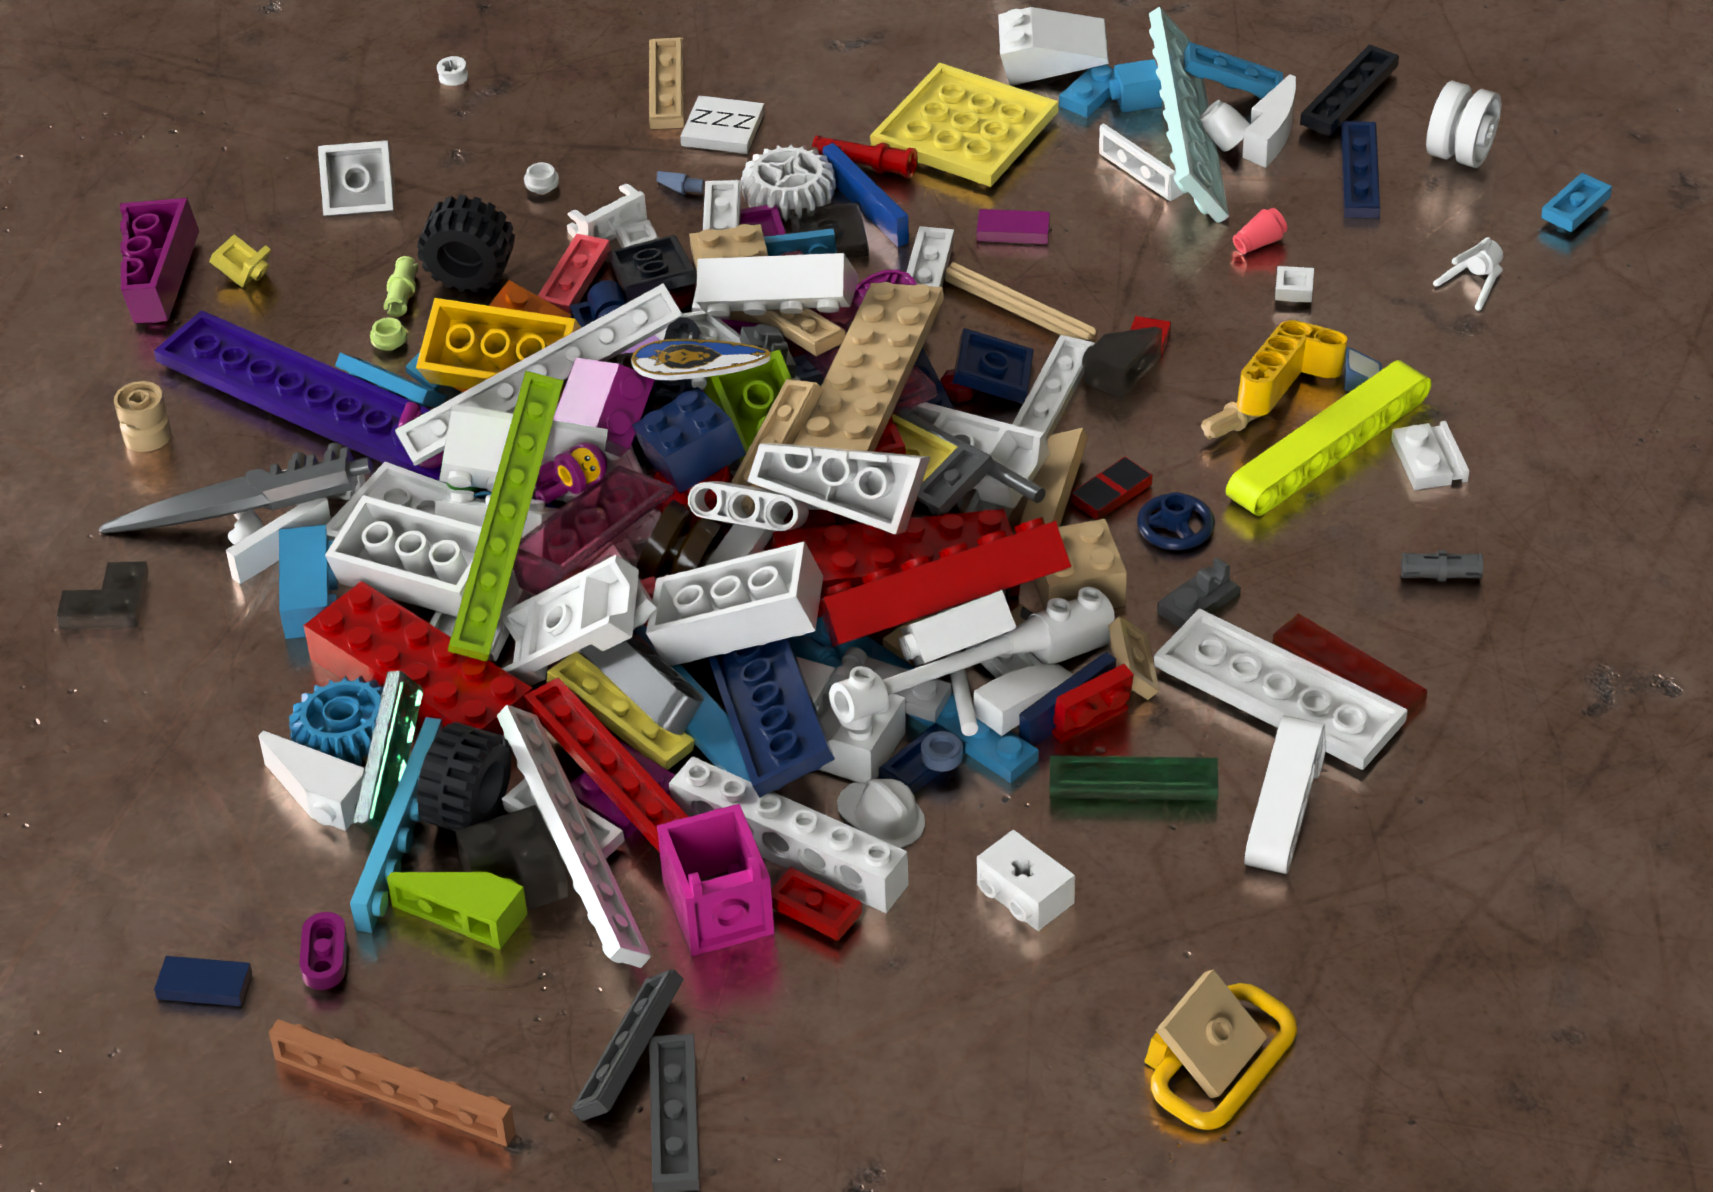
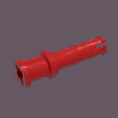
M816 135L812 143V147L818 148L819 155H823L824 146L834 143L855 164L872 167L873 171L879 174H884L887 171L902 174L903 178L911 179L917 167L918 155L916 148L909 147L907 150L891 148L888 143L871 146L826 138L820 135Z

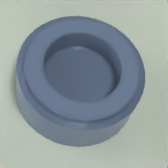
M937 731L927 735L921 743L922 762L934 771L944 772L956 768L963 759L961 739L947 731Z

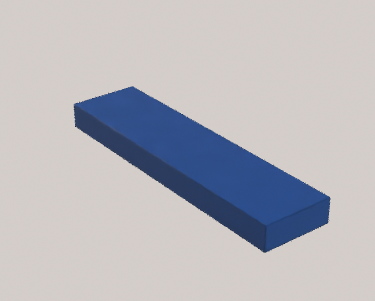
M832 143L824 146L823 155L827 156L828 162L832 164L835 172L836 187L897 247L909 243L908 214L837 145Z

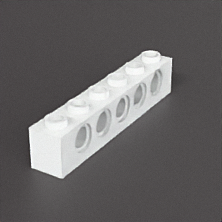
M692 756L669 782L670 797L689 817L740 803L762 858L787 869L792 867L877 910L887 913L909 885L906 850L777 793L770 792L759 798L750 781Z

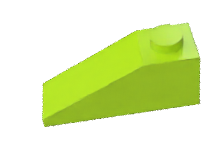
M391 872L387 877L393 907L501 950L528 915L523 886L512 879L501 878L488 872Z

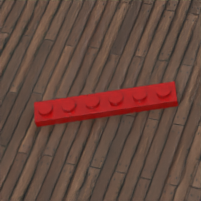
M559 677L525 694V707L532 714L538 716L540 723L660 853L657 825L689 816Z

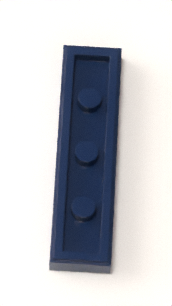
M1343 121L1341 122L1344 218H1380L1376 122Z

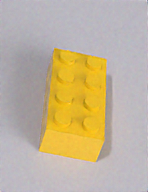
M434 298L416 369L431 384L471 389L582 327L574 318ZM565 384L562 386V390H561V394H560V397H559V401H560L561 395H562V393H563Z

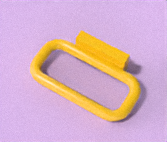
M1236 983L1227 987L1238 1001L1250 1002L1276 1019L1280 1029L1213 1111H1200L1170 1090L1168 1083L1182 1066V1063L1157 1032L1151 1038L1145 1063L1155 1069L1151 1077V1092L1155 1100L1165 1110L1197 1129L1213 1130L1229 1122L1290 1047L1297 1035V1020L1293 1012L1284 1003L1252 984Z

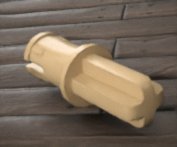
M1230 402L1225 405L1223 411L1203 420L1201 428L1206 438H1218L1233 429L1241 431L1248 422L1261 416L1244 414L1238 410L1236 402Z

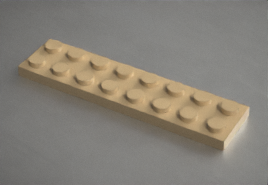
M889 282L871 283L821 385L823 392L804 428L798 433L793 445L875 452L944 301L943 287H933L924 284L900 285Z

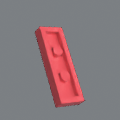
M576 234L538 296L571 314L570 305L580 302L607 258V253L611 251L610 240Z

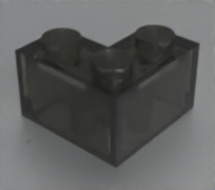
M537 805L456 831L459 855L464 872H488L501 878L514 880L524 888L528 910L569 897L564 861Z

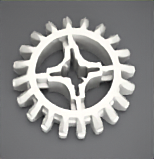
M792 144L788 148H781L777 145L775 150L764 149L763 155L754 154L753 160L746 162V167L742 171L741 177L742 195L750 208L768 205V208H773L776 204L780 218H783L785 222L790 218H796L800 221L802 216L813 217L814 211L823 212L825 205L831 204V199L836 189L835 172L832 164L828 162L827 156L819 155L817 149L807 151L805 145L800 148H794Z

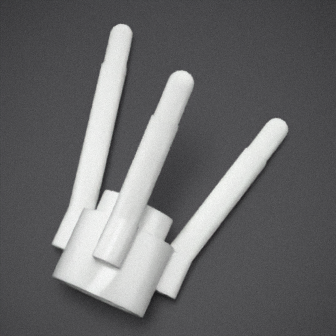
M1486 237L1476 246L1453 258L1452 264L1456 266L1436 279L1433 285L1435 287L1441 286L1467 267L1473 274H1488V278L1475 305V309L1480 311L1496 278L1503 271L1499 265L1503 259L1501 247L1497 242Z

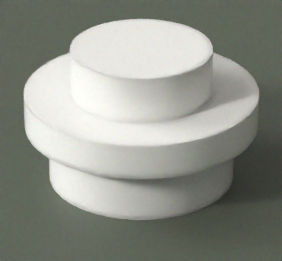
M544 162L535 163L528 167L527 173L524 176V184L532 192L545 194L558 186L559 175L551 164Z

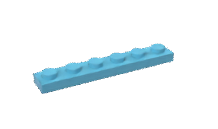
M425 718L350 901L356 931L372 933L378 917H383L386 913L389 892L387 877L391 872H401L402 857L404 853H409L412 848L413 830L416 822L422 821L417 803L419 775L432 742L438 733L443 730L442 719Z

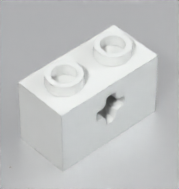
M1015 830L1010 831L977 856V885L986 896L998 900L1010 910L1016 919L1027 922L1037 931H1040L1075 903V875Z

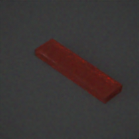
M1299 613L1273 634L1272 644L1408 709L1407 717L1427 699V689Z

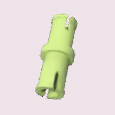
M403 256L398 258L395 263L394 274L387 281L388 294L384 302V310L389 309L387 314L390 316H403L407 311L408 300L415 292L416 283L414 279L418 271V263L414 264L415 259L412 257Z

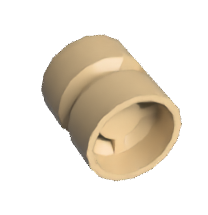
M137 381L120 388L114 396V405L117 418L120 421L123 442L126 447L136 452H151L167 444L171 438V427L166 413L163 392L160 387L153 382Z

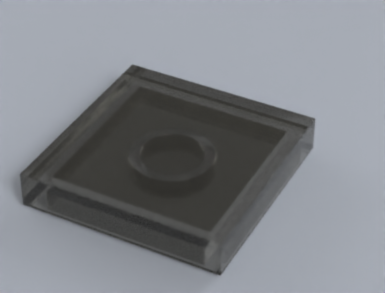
M858 202L815 207L812 211L808 208H802V216L799 219L795 209L789 210L792 233L833 228L837 253H844L847 258L869 256L868 241Z

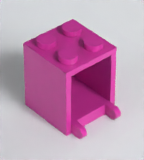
M740 803L657 825L663 883L691 956L775 934L770 876ZM724 872H727L728 874L701 882L700 880L702 878H706Z

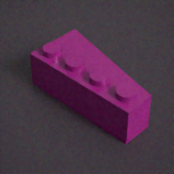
M188 198L120 203L122 214L120 230L123 236V242H120V251L123 256V261L121 262V292L134 323L168 321L199 234V228Z

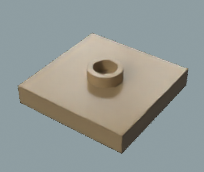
M1214 969L1206 971L1201 975L1156 1029V1032L1209 1098L1219 1097L1268 1038Z

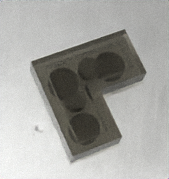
M108 562L102 589L63 590L56 616L59 629L138 627L149 575L147 562Z

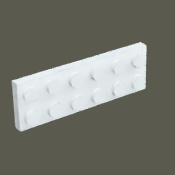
M1200 608L1154 655V667L1277 728L1283 715L1325 724V752L1361 770H1364L1407 719L1408 709Z

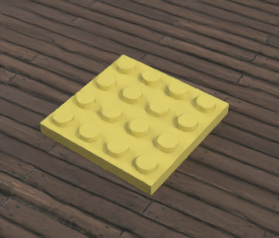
M938 63L870 135L871 146L888 143L891 148L907 150L909 147L916 148L918 163L991 187L1058 113V101L943 63Z

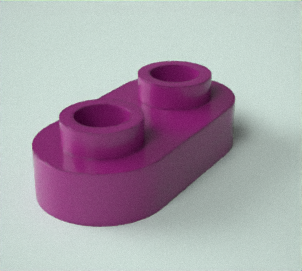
M320 912L309 917L302 926L299 966L302 979L308 987L316 990L332 988L339 984L345 976L347 932L345 922L341 916L333 912Z

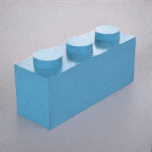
M326 525L279 530V611L285 639L306 637L304 624L338 599L337 594H332V590H339V582L325 557L326 552L334 541L328 539Z

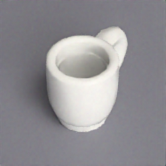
M1220 100L1212 103L1199 118L1207 135L1224 152L1232 149L1244 138V130L1250 125L1235 108L1227 103H1222Z

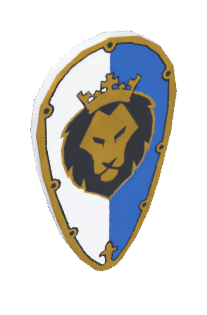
M667 339L642 345L634 351L631 363L634 370L642 376L655 380L691 379L692 387L696 388L698 386L702 390L706 387L707 377L740 372L769 362L771 355L770 351L743 343L699 339Z

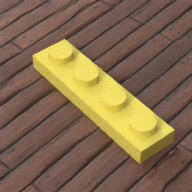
M577 651L547 671V683L559 677L605 727L642 755L666 770H669L694 750L695 739L685 732L683 735H676L660 727L597 666Z

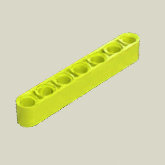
M1401 360L1392 362L1238 469L1228 481L1226 495L1256 516L1266 514L1419 406L1430 392L1431 379Z

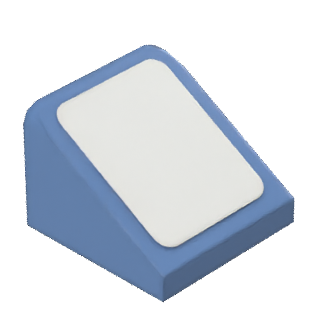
M1347 347L1344 361L1345 391L1354 390L1381 371L1382 363L1353 348Z

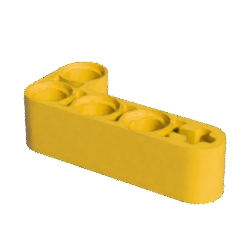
M1288 320L1279 324L1241 372L1237 400L1238 410L1251 416L1268 414L1301 372L1323 378L1341 376L1344 368L1347 336L1336 330L1296 320Z

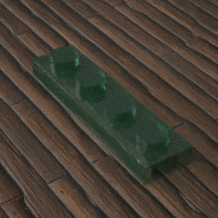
M402 671L387 672L384 689L381 693L376 724L372 732L368 759L363 772L359 798L355 806L353 824L375 840L408 762L424 688Z
M1050 756V798L1218 800V758Z

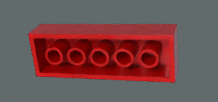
M1004 509L917 518L910 517L906 532L900 534H893L865 523L773 532L772 549L805 541L823 575L820 599L826 597L824 590L828 587L849 580L852 587L864 584L862 577L867 574L889 568L891 575L902 572L900 565L909 560L928 555L929 561L932 562L940 559L938 552L964 542L967 543L968 549L978 546L976 539L1003 529H1005L1007 536L1013 535ZM1020 585L1011 587V596H1019ZM820 609L818 610L817 617H822Z
M1042 516L1015 526L1016 534L1007 536L1005 529L976 539L977 547L968 549L967 543L964 542L938 552L940 559L932 562L929 561L928 555L909 560L900 565L902 572L891 575L889 568L867 574L862 577L864 584L852 587L849 580L828 587L824 590L826 597L820 599L819 609L832 647L1070 568L1071 564L1056 520L1045 524Z
M362 581L304 624L311 660L342 680L347 676L350 681H355L358 677L362 676L366 682L376 680L380 687H387L394 697V701L397 702L399 717L420 730L425 718L429 717L442 719L443 728L447 724L458 722L504 736V731L497 715L506 705L531 713L525 707L524 695L533 691L532 687L489 660L486 662L448 652L451 640L449 635Z

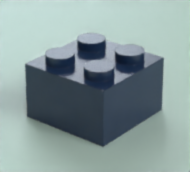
M698 386L690 391L683 392L674 401L662 408L649 412L642 420L632 425L647 461L680 494L746 455L732 419Z

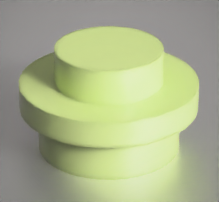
M382 318L376 321L370 332L371 344L385 351L395 350L403 345L407 339L406 329L395 318Z

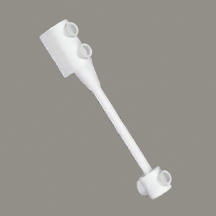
M1084 587L1080 589L1077 599L1071 601L1062 598L1050 599L1045 610L1031 614L1026 621L1016 627L1017 629L1007 632L1000 639L882 680L870 668L863 666L855 667L850 671L848 679L834 683L831 686L829 692L831 707L841 725L851 730H864L871 725L873 714L886 709L888 695L1003 654L1031 652L1043 664H1056L1106 646L1110 642L1108 625L1115 619L1112 604L1100 590L1093 587Z

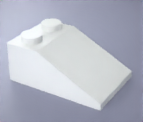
M1034 7L1012 9L1006 13L998 14L1000 56L1010 86L1109 64L1106 23L1103 18Z

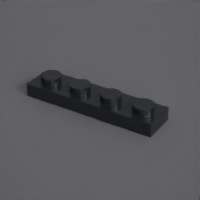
M1369 44L1301 113L1300 125L1330 136L1341 125V122L1345 121L1398 67L1399 55Z

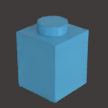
M1154 59L1114 65V79L1109 81V90L1112 100L1118 101L1122 113L1162 107V98L1159 93L1162 87L1161 81L1156 74L1158 67Z

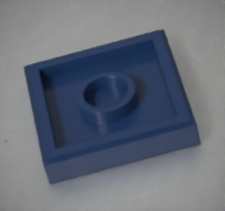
M963 328L959 339L952 383L1023 404L1028 394L1034 349Z

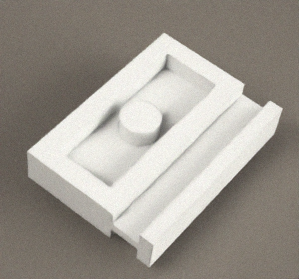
M1446 420L1440 421V426L1431 427L1427 423L1392 429L1391 441L1414 491L1451 485L1452 480L1461 479L1462 483L1468 482L1469 469Z

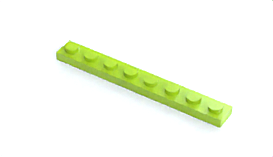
M525 370L448 652L488 662L564 380Z

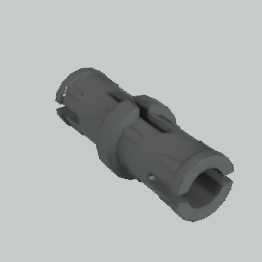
M1438 550L1437 553L1428 554L1401 553V578L1428 577L1446 582L1447 578L1482 579L1483 577L1482 553L1456 554L1447 553L1446 550Z

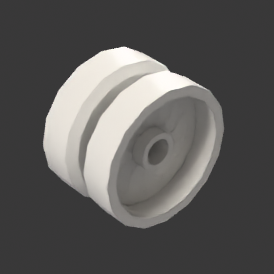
M1452 80L1448 82L1442 89L1430 118L1426 139L1427 153L1445 160L1455 154L1456 160L1460 164L1473 168L1481 166L1489 153L1497 132L1501 115V96L1498 93L1480 89L1473 94L1471 87L1467 84Z

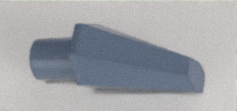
M657 172V182L682 196H685L686 192L701 194L704 192L705 181L702 179L689 178V175L682 173Z

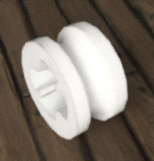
M458 56L446 57L439 61L437 64L439 81L447 86H457L466 82L469 78L468 71L466 70V61Z

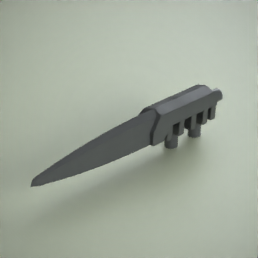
M331 443L328 445L327 451H325L324 461L318 462L315 454L306 457L304 453L296 452L292 454L286 471H282L278 463L270 465V472L261 468L247 471L246 476L192 490L127 513L104 523L99 528V531L102 533H114L172 526L237 514L258 508H266L273 511L355 490L358 483L357 476L373 472V466L369 457L354 460L348 447L343 448L339 443Z

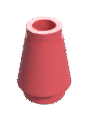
M1262 209L1233 236V243L1241 254H1246L1281 240L1283 234L1287 232V223L1277 209Z

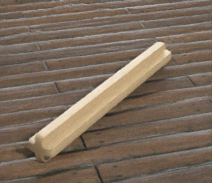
M954 262L945 269L946 282L1058 335L1094 343L1098 339V330L1095 327Z

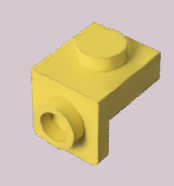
M234 234L212 253L209 262L243 288L252 279L258 281L267 272L270 266L267 260L271 249L265 245L256 252Z

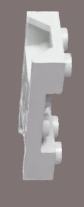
M912 399L909 403V407L916 410L920 418L958 440L964 441L991 455L993 460L1031 482L1050 454L1043 432ZM988 474L973 488L978 490L981 500L1012 509L1016 507L1023 496Z
M614 555L502 612L501 619L516 642L513 663L502 669L531 687L546 679L547 665L592 644L601 651H605L632 638L639 570L619 556Z

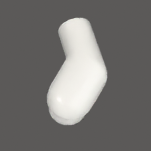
M254 510L233 514L238 521L234 524L235 528L228 533V539L235 545L263 527L262 520Z

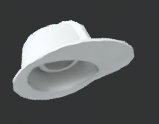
M871 779L867 781L866 785L854 782L842 790L838 797V811L847 822L856 829L896 847L903 848L913 844L921 837L925 828L924 813L916 803L915 796L910 788L901 781L894 779Z

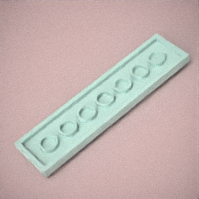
M1158 7L1149 13L1151 23L1149 33L1155 46L1152 52L1158 63L1156 74L1161 81L1162 89L1159 90V93L1165 104L1163 115L1169 127V131L1166 134L1173 150L1170 157L1176 168L1174 180L1183 193H1190L1202 214H1209L1216 223H1220L1230 216L1217 147L1203 129L1202 121L1199 119L1201 114L1209 107L1204 79L1196 78L1185 71L1183 52L1188 42L1192 41L1161 7Z

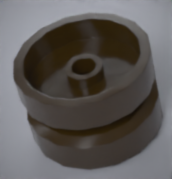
M672 500L657 521L636 566L639 570V580L654 576L656 581L657 578L664 577L669 568L668 575L704 567L715 551L723 530V524L712 519L700 518L687 534L692 521V511L690 507Z

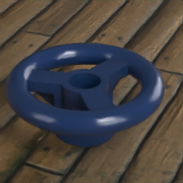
M1174 492L1157 496L1145 503L1138 513L1137 526L1141 535L1157 547L1168 550H1186L1202 544L1211 536L1215 526V518L1212 510L1200 499L1191 495ZM1161 507L1159 512L1151 515L1156 509ZM1194 510L1203 518V526L1196 534L1189 527V518ZM1152 528H1167L1170 531L1177 532L1181 538L1161 536L1154 532Z

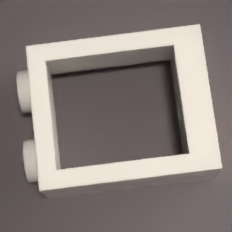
M1000 590L901 628L903 636L898 638V642L906 661L912 659L914 665L918 666L1017 628L1004 593Z

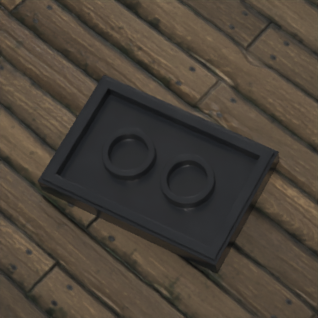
M676 235L612 250L607 253L609 264L628 301L643 295L663 283L667 290L697 283L696 271Z

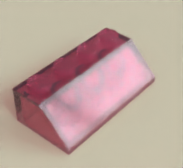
M617 466L605 475L599 483L585 490L521 538L513 566L519 587L537 595L583 572L612 544H618L656 515L674 494L673 486L626 467Z

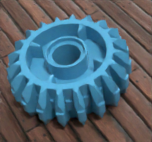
M345 676L342 681L335 683L329 679L328 685L324 687L314 685V693L302 694V702L293 705V713L289 716L291 741L360 767L363 763L361 757L367 756L368 759L375 762L376 749L381 752H388L389 742L397 740L396 736L400 731L401 724L397 702L394 701V697L387 687H380L376 680L366 682L362 676L358 677L355 681H350Z

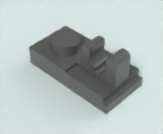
M759 324L755 327L741 328V343L757 346L770 352L780 349L791 378L796 377V363L778 327Z
M963 441L921 484L916 500L927 505L932 516L945 515L953 506L960 508L963 504L962 497L968 491L970 492L995 466L991 455Z
M1215 558L1213 560V568L1210 566L1205 569L1201 568L1196 576L1188 582H1184L1158 602L1157 614L1178 628H1181L1199 608L1210 614L1219 610L1241 593V587L1230 580V565L1219 558Z

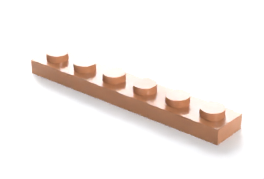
M278 1019L269 1030L274 1057L277 1061L506 1147L516 1134L512 1107L500 1098L494 1096L486 1097L466 1089L457 1082L443 1081L428 1075L419 1068H408L392 1062L379 1053L365 1052L350 1046L347 1042L338 1038L330 1039L312 1032L308 1027L301 1024L293 1025Z

